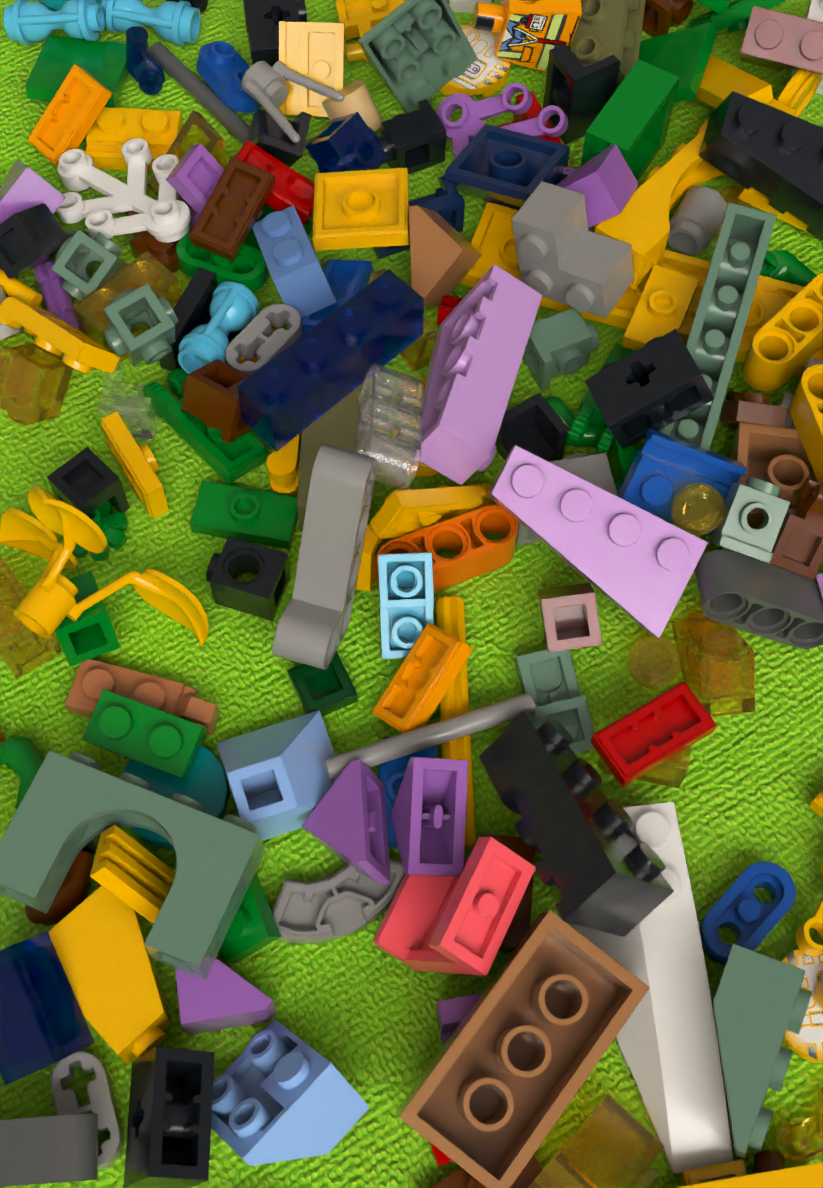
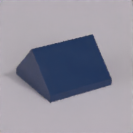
M485 124L445 170V179L465 195L519 210L541 181L557 185L561 181L569 157L570 146Z

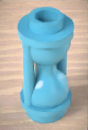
M16 0L13 5L5 7L3 16L7 36L11 41H19L22 45H32L34 42L45 40L48 38V35L50 36L57 29L63 30L75 39L96 41L99 38L100 31L105 29L106 22L104 9L101 4L96 3V0H69L58 11L49 10L45 5L37 1Z
M102 0L101 5L104 9L106 26L109 32L119 33L122 31L130 33L142 26H150L162 39L173 42L177 46H184L186 43L194 44L198 39L201 13L199 8L191 7L188 1H166L156 8H149L144 5L142 0Z
M222 282L213 292V298L209 307L211 320L208 324H202L194 328L183 337L179 344L178 362L186 373L189 374L217 359L226 363L225 353L229 345L228 335L230 332L239 331L247 326L259 312V303L247 286L235 282Z

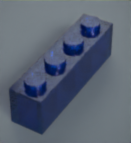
M390 269L385 271L237 386L242 420L277 452L423 335L424 298Z

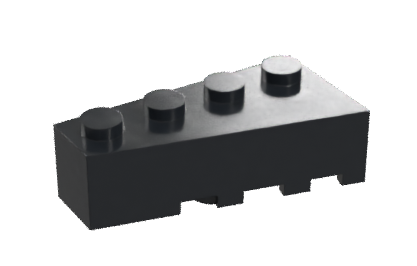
M732 91L710 114L698 156L747 190L753 187L770 200L768 205L782 214L786 211L808 225L806 231L822 241L823 127Z
M524 711L479 758L502 803L511 811L521 814L522 819L515 825L521 840L542 854L543 859L535 867L544 884L550 887L555 884L564 896L555 905L563 921L625 937L674 892L661 874L665 870V865L648 845L642 842L639 843L629 828L633 825V821L628 813L617 802L607 799L601 791L599 785L602 783V778L599 773L586 760L575 755L569 746L573 742L569 732L553 718H548L545 721Z

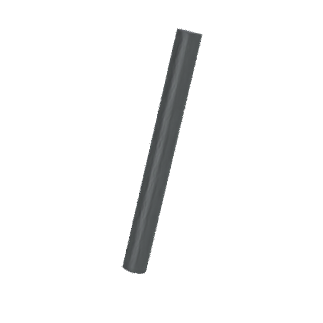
M154 43L149 49V56L244 145L248 140L250 126L231 108L226 106L211 89L162 43Z

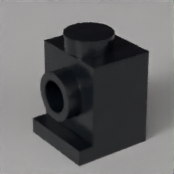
M424 99L418 102V110L397 115L390 120L381 122V135L373 139L374 149L382 164L387 163L390 168H408L409 175L445 161L446 129L428 100Z

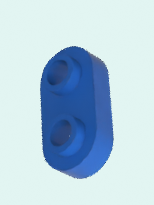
M215 41L203 45L199 51L196 70L220 100L229 108L242 113H253L261 108V105L242 89V79L250 66L236 52L234 47L223 41Z
M758 862L749 866L708 911L699 927L702 947L712 959L726 964L733 945L726 944L719 938L718 929L722 927L729 928L735 933L736 945L752 951L756 949L794 903L796 889L789 873L777 864ZM754 889H766L771 895V903L764 904L759 902L754 896Z

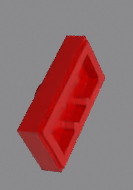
M247 140L234 158L273 174L276 183L265 204L276 211H282L294 205L304 226L314 211L315 184Z
M685 681L595 733L592 735L590 743L621 787H624L713 733L717 724Z

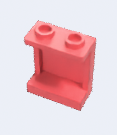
M479 837L470 857L464 858V869L461 876L405 874L374 936L373 942L377 947L415 971L487 976L536 867L493 837Z

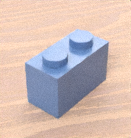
M294 205L282 211L272 212L264 219L254 223L252 226L253 232L272 280L284 304L294 307L299 312L300 318L336 303V299Z

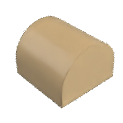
M354 80L338 91L344 95L343 101L338 102L328 98L322 102L341 143H352L363 139L379 129L381 122H383L363 80Z

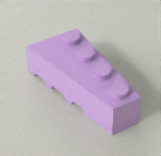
M495 264L439 325L410 456L460 485L474 472L484 471L495 456V442L542 298V294Z

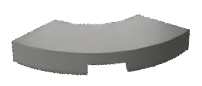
M389 859L391 883L382 886L349 864L331 877L305 883L285 879L272 910L281 935L277 940L302 944L321 943L342 938L364 928L377 919L390 906L405 875L402 863Z

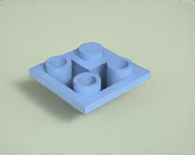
M320 710L216 743L238 816L257 828L256 833L261 835L262 841L303 828V823L336 781V779L329 781L323 765V760L335 756Z
M274 1019L265 1030L259 1032L250 1040L246 1050L222 1075L213 1080L211 1129L249 1166L328 1155L370 1107L330 1061Z

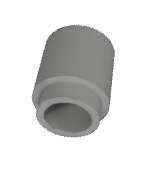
M696 186L686 192L670 220V233L667 241L673 250L680 254L695 256L709 247L724 220L727 210L726 201L718 191L710 187Z

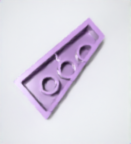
M516 445L510 450L488 494L491 499L546 544L565 563L598 589L602 595L635 621L639 627L656 638H660L708 542Z

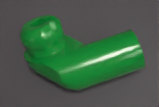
M19 735L10 736L8 739L0 742V765H5L8 769H12L21 779L15 805L16 809H18L45 759V756L31 739Z

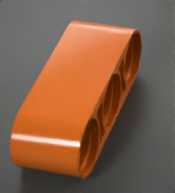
M494 504L390 540L383 544L377 552V589L379 591L378 554L432 552L433 593L501 568L514 557L519 523L500 505ZM497 533L503 536L504 539L493 541L487 539L484 535ZM441 550H451L458 555L454 558H442L436 553Z

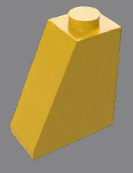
M101 885L27 951L121 1060L128 1065L135 1057L138 1059L156 1046H161L167 1037L163 1031L171 1025V1020L153 958L144 945L147 937L140 914Z

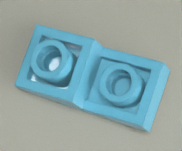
M432 552L378 554L382 659L406 658L427 623L429 622L434 625Z

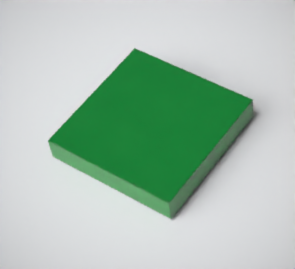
M707 22L641 41L640 60L679 77L674 103L697 97L717 32L712 23Z
M48 35L25 85L28 99L51 102L71 68L76 64L84 68L113 93L104 107L114 108L135 59L134 44L100 40L87 41L85 39Z

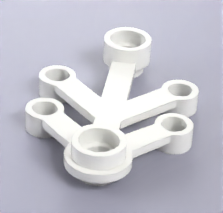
M131 139L121 148L122 155L128 166L127 184L95 168L92 158L80 149L68 150L60 156L57 167L59 176L67 190L75 191L63 194L66 198L57 208L62 222L73 224L86 218L85 225L93 240L98 232L110 239L117 235L148 231L158 241L170 243L180 240L188 233L191 221L189 207L185 202L178 200V192L165 180L179 162L175 155L165 154L159 156L152 163L155 178L160 184L158 201L146 195L147 167L152 161V154L147 141L144 139ZM92 187L108 197L83 201L81 195L76 192ZM132 210L138 213L115 219L112 215Z

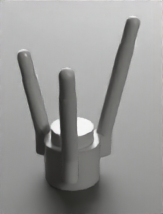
M280 60L272 67L266 61L256 62L246 71L241 83L242 89L268 112L294 143L300 141V136L288 122V118L278 108L284 103L289 94L286 80H290L335 101L341 102L344 100L342 93L292 71ZM306 140L303 150H307L309 147Z

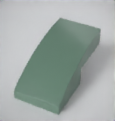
M546 649L514 657L522 693H530L535 704V713L531 715L545 721L548 718L558 721L571 735L573 742L569 746L574 753L594 749L590 741L595 733L585 695L580 696L569 650L548 652Z

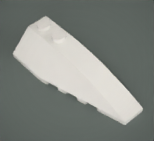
M674 802L622 808L633 821V825L629 829L638 842L648 845L664 863L665 870L661 874L674 892L625 937L570 923V926L650 987L617 1034L616 1039L626 1067H629L640 1092L641 1103L671 1173L674 1175L680 1174L685 1170L733 1161L718 1039L697 914Z

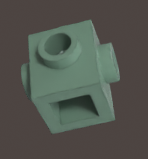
M78 229L73 237L68 238L62 244L56 255V262L51 269L65 279L61 288L85 304L90 297L103 304L107 298L113 299L120 293L128 278L124 273L129 265L118 258L123 249L100 232H98L93 240ZM100 263V267L91 278V267Z
M148 283L136 290L129 289L120 293L110 301L109 306L104 308L108 328L103 330L102 333L118 358L126 354L133 366L142 361L149 365L159 361L171 352L172 347L170 345L176 342L175 324L178 323V318L164 296L157 298ZM142 326L149 329L135 338L132 335L133 330L137 327Z

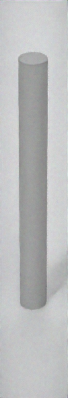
M527 692L324 759V769L329 781L337 779L351 761L361 759L368 768L515 720L524 711L533 714L535 713V704L532 696Z

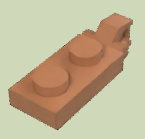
M92 659L81 662L65 702L68 712L91 719L101 692L105 689L201 725L208 729L206 734L213 735L219 718L216 709L217 705L195 698L197 694L196 689L185 686L180 682Z

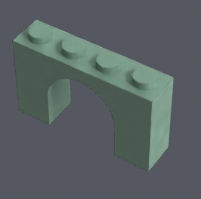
M49 750L0 841V894L47 914L75 858L87 843L113 825L119 828L138 827L150 830L163 837L174 848L177 866L171 889L144 945L153 959L206 980L265 853L261 835L256 833L257 828L250 822L234 815H225L222 820L204 813V807L199 802L185 795L175 793L169 799L151 791L152 786L148 782L135 775L121 773L120 777L117 778L100 771L101 766L97 762L80 753L70 752L67 758Z

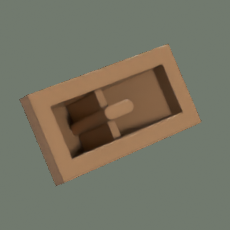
M418 205L409 206L412 304L432 308L439 307V304L441 305L442 297L444 295L449 296L482 254L438 212Z

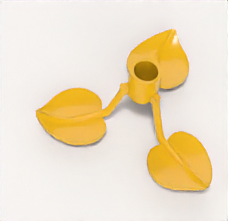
M34 485L29 490L27 497L30 508L37 519L12 507L7 508L2 514L0 544L11 546L49 560L42 577H40L13 611L15 617L32 632L41 637L50 638L66 616L76 621L83 611L122 587L133 584L137 593L147 603L192 631L198 638L201 646L207 639L208 619L198 599L176 580L151 568H146L142 574L131 570L76 603L74 597L78 593V589L70 580L60 574L63 568L73 570L78 564L76 557L72 554L76 543L96 554L102 553L107 547V539L103 531L78 508L58 500L45 489ZM52 531L63 536L64 545L58 543V539Z

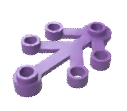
M514 82L509 84L502 94L479 101H474L470 96L463 93H455L446 97L439 104L436 115L446 129V137L452 139L454 157L456 158L471 141V137L474 138L486 124L481 120L509 111L516 115L523 114L532 105V95L523 84ZM517 92H523L522 102L518 105H511L512 96ZM550 105L542 109L536 118L499 128L537 138L546 135L555 138L561 136L567 130L568 117L561 108ZM457 109H462L463 114L460 120L451 122L450 117L452 113ZM559 115V124L554 128H547L546 122L549 117ZM565 167L562 178L568 177L576 170Z

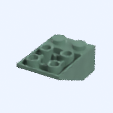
M406 0L358 39L366 58L379 78L407 113L414 111L418 107L419 101L424 99L429 101L438 90L453 78L462 75L469 65L478 59L447 0Z
M733 944L713 1001L735 1154L736 1157L745 1160L749 1147L761 1151L773 1114L772 1110L762 1107L768 1088L778 1092L781 1090L793 1050L783 1047L782 1044L787 1030L799 1034L812 991L801 987L805 970Z

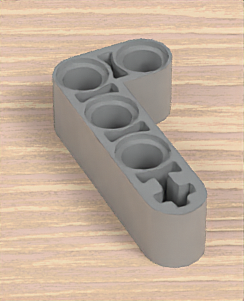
M324 444L320 447L310 479L293 596L284 610L276 629L272 648L274 656L326 670L345 636L353 607L377 472L376 458Z

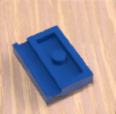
M648 428L646 432L647 438L641 450H638L617 496L651 514L712 536L732 482L738 483L740 477L745 476L747 468L741 462Z

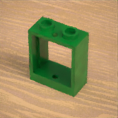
M638 59L587 129L581 166L611 144H616L638 182L665 143L679 77Z

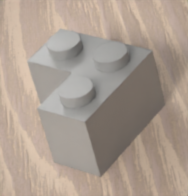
M541 181L511 220L521 281L542 294V298L545 297L571 306L577 311L588 312L606 319L634 280L631 244L588 231L585 195Z

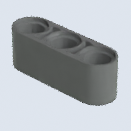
M714 550L701 556L694 571L702 612L705 617L795 648L809 649L823 645V599L816 580L731 550Z
M68 1114L0 1120V1187L98 1180V1114Z

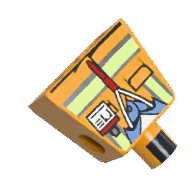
M501 0L500 5L477 1L473 14V29L494 32V53L498 59L547 73L550 50L566 44L568 48L571 45L582 15L581 0Z

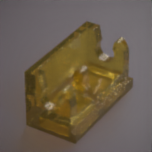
M0 555V656L15 678L18 679L62 650L54 633L50 638L41 637L25 627L15 617L13 611L27 595V592Z

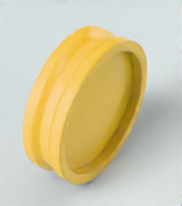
M799 69L785 86L777 100L796 110L795 116L799 117L815 94L823 75Z

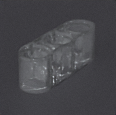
M373 363L367 372L360 392L355 453L377 459L375 481L406 490L415 477L421 457L423 380Z

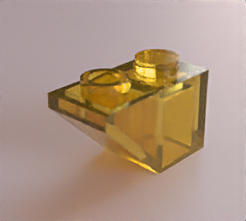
M35 343L1 350L0 408L8 412L7 416L11 420L23 425H35L37 422L58 417L74 368L63 363L62 357L39 347Z
M702 611L689 614L687 619L672 620V631L683 680L708 714L714 717L755 712L754 651L736 629L705 617Z

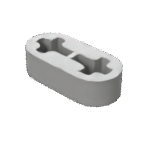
M278 303L263 309L226 348L225 357L227 364L261 382L267 379L302 341L303 332L299 312L290 305ZM285 325L289 327L287 331L282 329ZM271 327L279 328L272 334ZM256 354H257V362H256V363H254V362H252V361H249V360L253 359V358L256 356ZM241 358H244V359L247 360V361L244 362L243 364H240V359H241Z
M86 1052L71 1053L58 1062L51 1076V1088L57 1114H98V1129L102 1133L110 1132V1139L101 1144L102 1154L98 1156V1170H104L115 1163L120 1157L124 1146V1134L110 1077L105 1066L94 1055ZM80 1066L88 1074L96 1073V1080L87 1084L90 1104L82 1106L78 1093L73 1089H66V1083L74 1080V1069Z

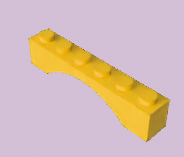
M776 99L766 104L793 116L797 112ZM709 120L701 126L696 137L688 144L682 143L677 147L671 159L664 166H656L650 172L645 183L633 193L620 214L593 226L591 232L631 244L634 280L629 287L633 290L650 275L654 264L661 265L670 233V211L690 188L725 175L698 156Z

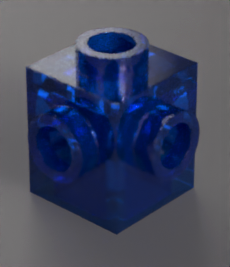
M358 112L333 119L305 146L319 166V173L375 170L388 159V156L379 144L377 134L366 125Z

